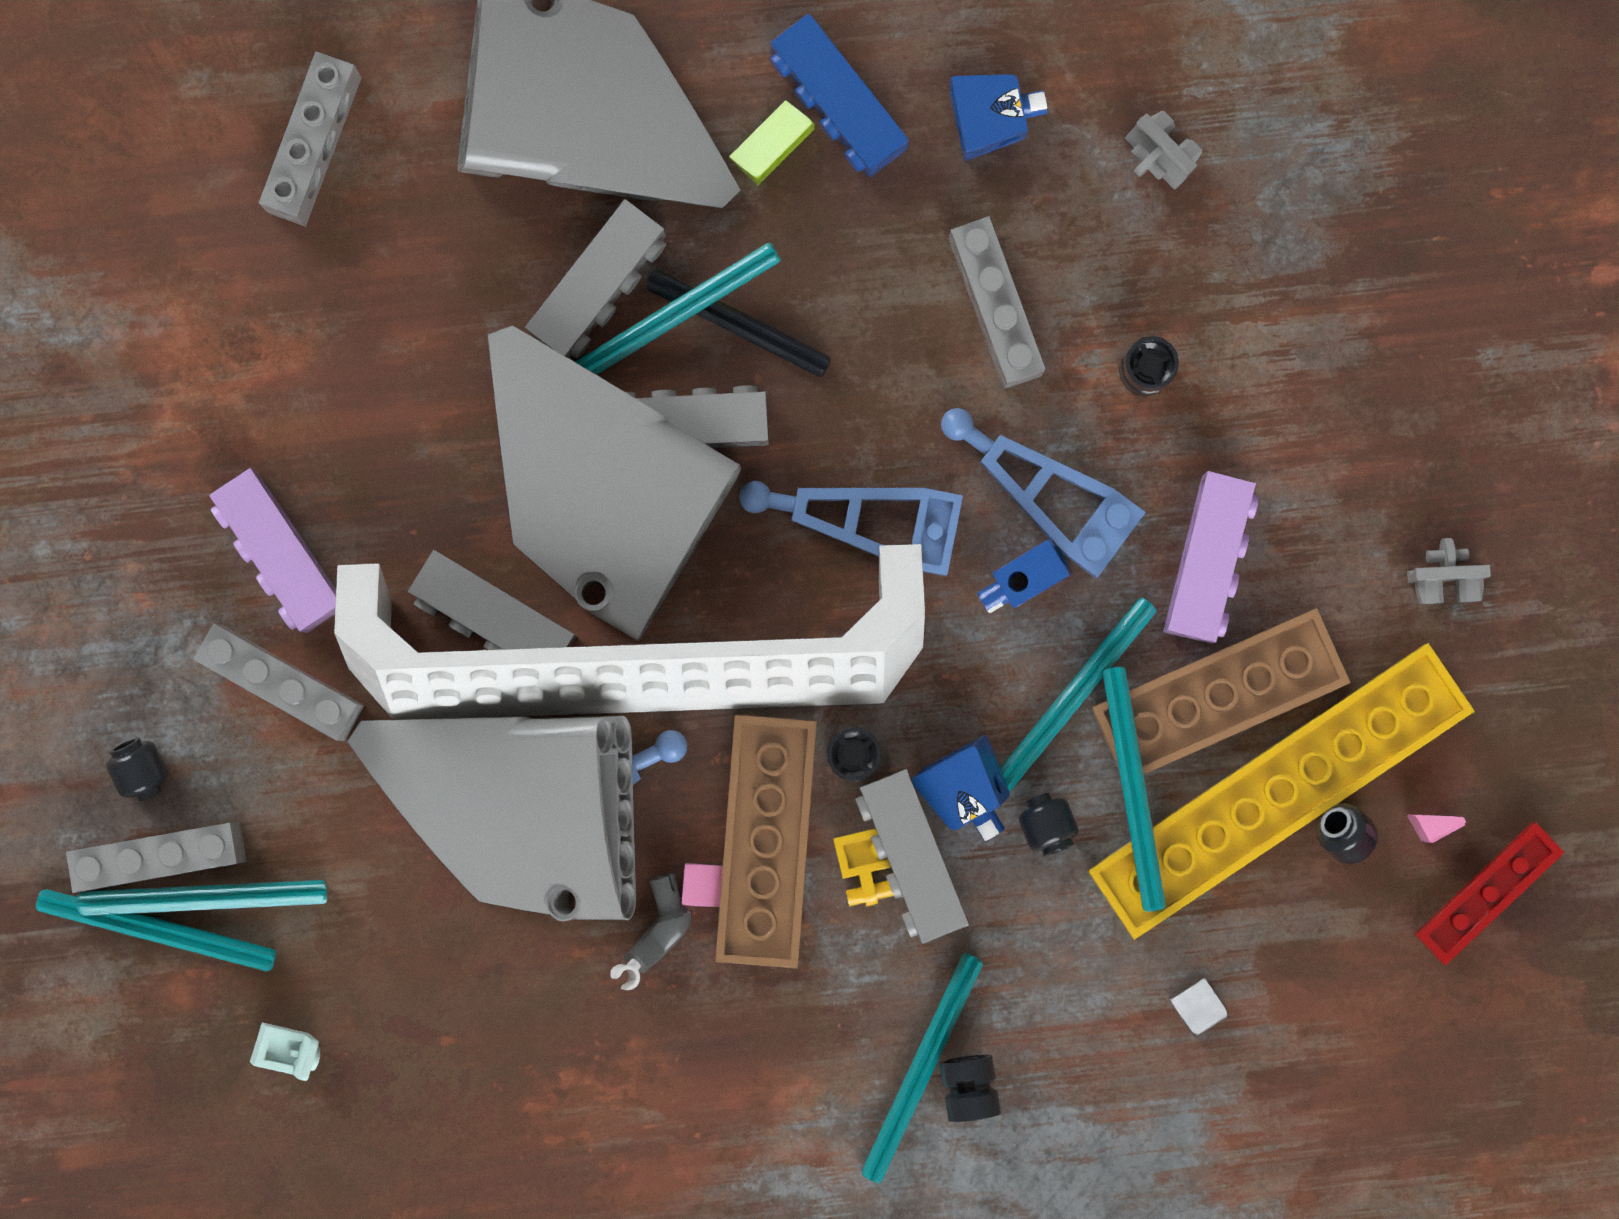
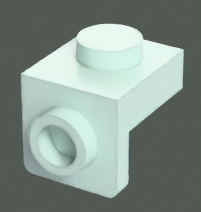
M262 1022L250 1063L253 1066L293 1074L297 1079L307 1081L310 1071H314L319 1063V1041L307 1032Z

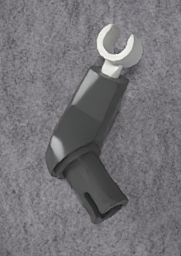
M675 873L663 874L649 880L659 915L656 916V920L625 954L624 959L628 964H618L611 970L610 975L613 979L619 978L625 970L628 972V980L621 987L623 990H632L637 987L640 981V973L647 972L680 941L692 923V910H688L687 907L682 905Z

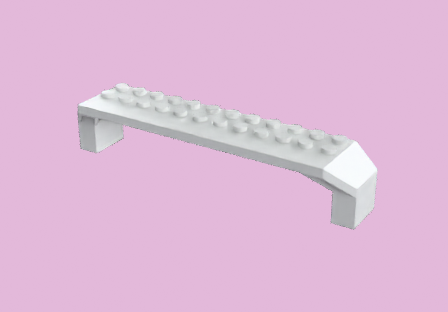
M921 544L879 546L880 601L842 638L418 653L391 629L392 599L380 564L337 566L334 633L348 669L393 720L878 704L885 702L923 648L925 602Z

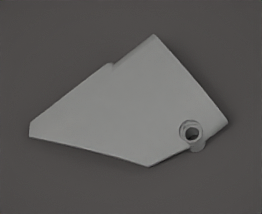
M477 0L458 154V172L499 178L503 174L546 180V184L569 189L647 201L670 200L714 208H723L740 191L730 170L685 93L633 14L592 0H549L550 9L546 12L536 10L531 0Z
M510 326L488 334L513 544L569 592L587 612L639 641L734 485L741 471L740 465L670 424L665 416L518 328ZM593 583L603 585L606 590L604 600L597 605L587 604L584 599L585 589Z
M603 716L550 719L480 717L369 720L359 723L347 742L416 833L479 902L550 914L559 921L573 919L629 920L632 918L636 907L631 727L626 717ZM570 893L575 897L576 904L574 909L569 903Z

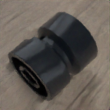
M1156 336L1143 337L1133 343L1122 358L1119 368L1121 381L1126 389L1135 395L1143 397L1156 395L1164 390L1177 374L1179 366L1178 354L1173 345L1164 338Z
M847 728L837 733L830 741L827 758L832 771L840 778L848 781H862L870 777L878 768L881 760V750L876 738L868 731L860 728Z
M970 1055L940 1062L943 1086L950 1089V1093L945 1097L949 1122L982 1120L1001 1114L998 1091L990 1085L996 1079L992 1055ZM974 1080L976 1087L964 1089V1081Z

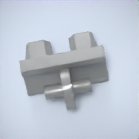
M1160 111L1151 117L1146 113L1137 121L1135 127L1125 137L1134 148L1131 151L1132 154L1141 162L1134 172L1138 177H1141L1149 170L1158 180L1164 178L1175 190L1198 166L1196 161L1202 154V149L1193 140L1186 139L1178 146L1169 137V134L1175 128L1174 120L1165 111Z
M1442 538L1439 550L1426 551L1427 563L1440 562L1441 567L1415 568L1412 571H1407L1408 583H1415L1419 605L1444 603L1443 582L1456 581L1457 603L1479 602L1483 598V579L1491 577L1490 565L1455 566L1456 561L1469 560V550L1455 549L1452 538Z

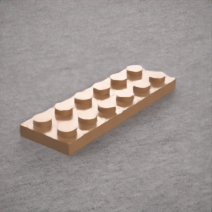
M1315 608L1129 690L1143 774L1350 684L1351 682L1318 609ZM1104 701L1091 707L1118 767L1108 702Z
M735 715L715 962L798 969L817 721Z

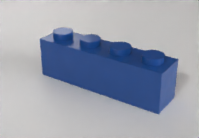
M809 13L770 42L771 54L773 56L769 60L772 66L782 78L789 75L797 86L794 92L800 102L808 110L811 107L815 108L822 117V120L819 121L821 128L832 141L837 138L847 149L844 153L846 160L857 173L863 170L870 178L908 149L909 139Z

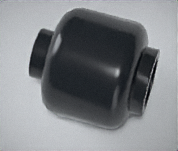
M136 737L116 746L110 751L112 757L107 761L106 768L122 797L137 796L139 801H144L162 791L159 784L167 778L168 770L153 742H142L140 737Z
M1048 792L1026 801L1029 809L1020 814L1019 823L1031 850L1034 852L1042 851L1043 856L1046 857L1074 845L1072 839L1078 835L1079 828L1066 799H1052Z
M1351 804L1334 805L1325 811L1319 819L1316 828L1317 839L1321 846L1333 858L1345 864L1362 862L1371 855L1378 842V831L1373 821L1361 809Z

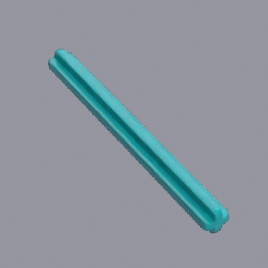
M766 243L575 361V363L595 375L601 373L779 263L780 256L771 243Z
M1139 598L1001 766L1000 769L1009 793L1102 680L1103 671L1115 664L1154 616L1157 609L1148 600Z
M1121 666L1107 668L1103 671V678L1142 908L1147 912L1164 909L1166 903L1126 669Z
M323 880L84 891L78 894L77 909L80 915L89 916L310 905L326 903L328 894L327 884Z
M48 889L41 890L37 897L36 909L43 913L263 971L272 970L275 964L276 951L268 947L139 913L82 916L77 909V897Z
M964 953L960 958L863 1166L862 1175L872 1182H882L983 966L981 959L969 953Z

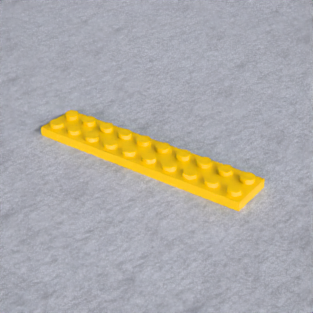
M1429 643L1424 644L1152 826L1166 903L1164 909L1147 912L1142 908L1131 841L1089 868L1087 872L1132 939L1135 940L1475 711Z

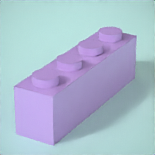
M249 468L209 495L215 504L211 508L214 517L224 529L230 526L238 538L233 542L236 550L246 562L250 560L254 562L260 571V574L256 576L258 583L268 596L276 595L283 606L278 612L291 630L297 627L300 632L309 633L335 615V586L259 472Z
M1210 471L1202 475L1163 629L1164 633L1207 644L1216 643L1218 636L1224 637L1229 622V614L1224 613L1227 597H1234L1239 582V574L1234 573L1237 557L1244 558L1249 542V535L1244 534L1247 518H1254L1259 502V495L1253 494L1256 483Z

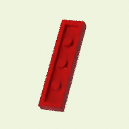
M1536 822L1530 823L1414 935L1442 965L1446 966L1565 852Z

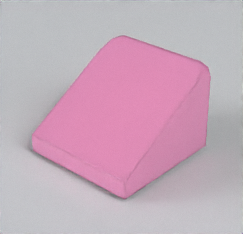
M1407 815L1420 840L1428 843H1434L1465 826L1464 823H1466L1464 817Z
M685 863L682 905L720 907L723 866Z

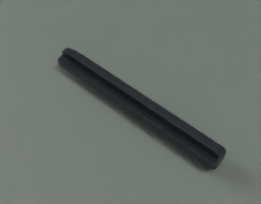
M654 269L646 282V288L649 291L670 302L694 288L658 269ZM719 300L696 313V315L818 377H822L830 365L831 358L828 355Z

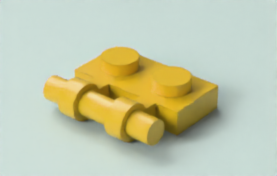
M876 828L833 838L843 879L859 875L862 886L846 890L849 906L866 903L867 907L878 904V899L894 896L888 880L873 883L871 872L891 867L888 858L879 860L871 837L878 834Z

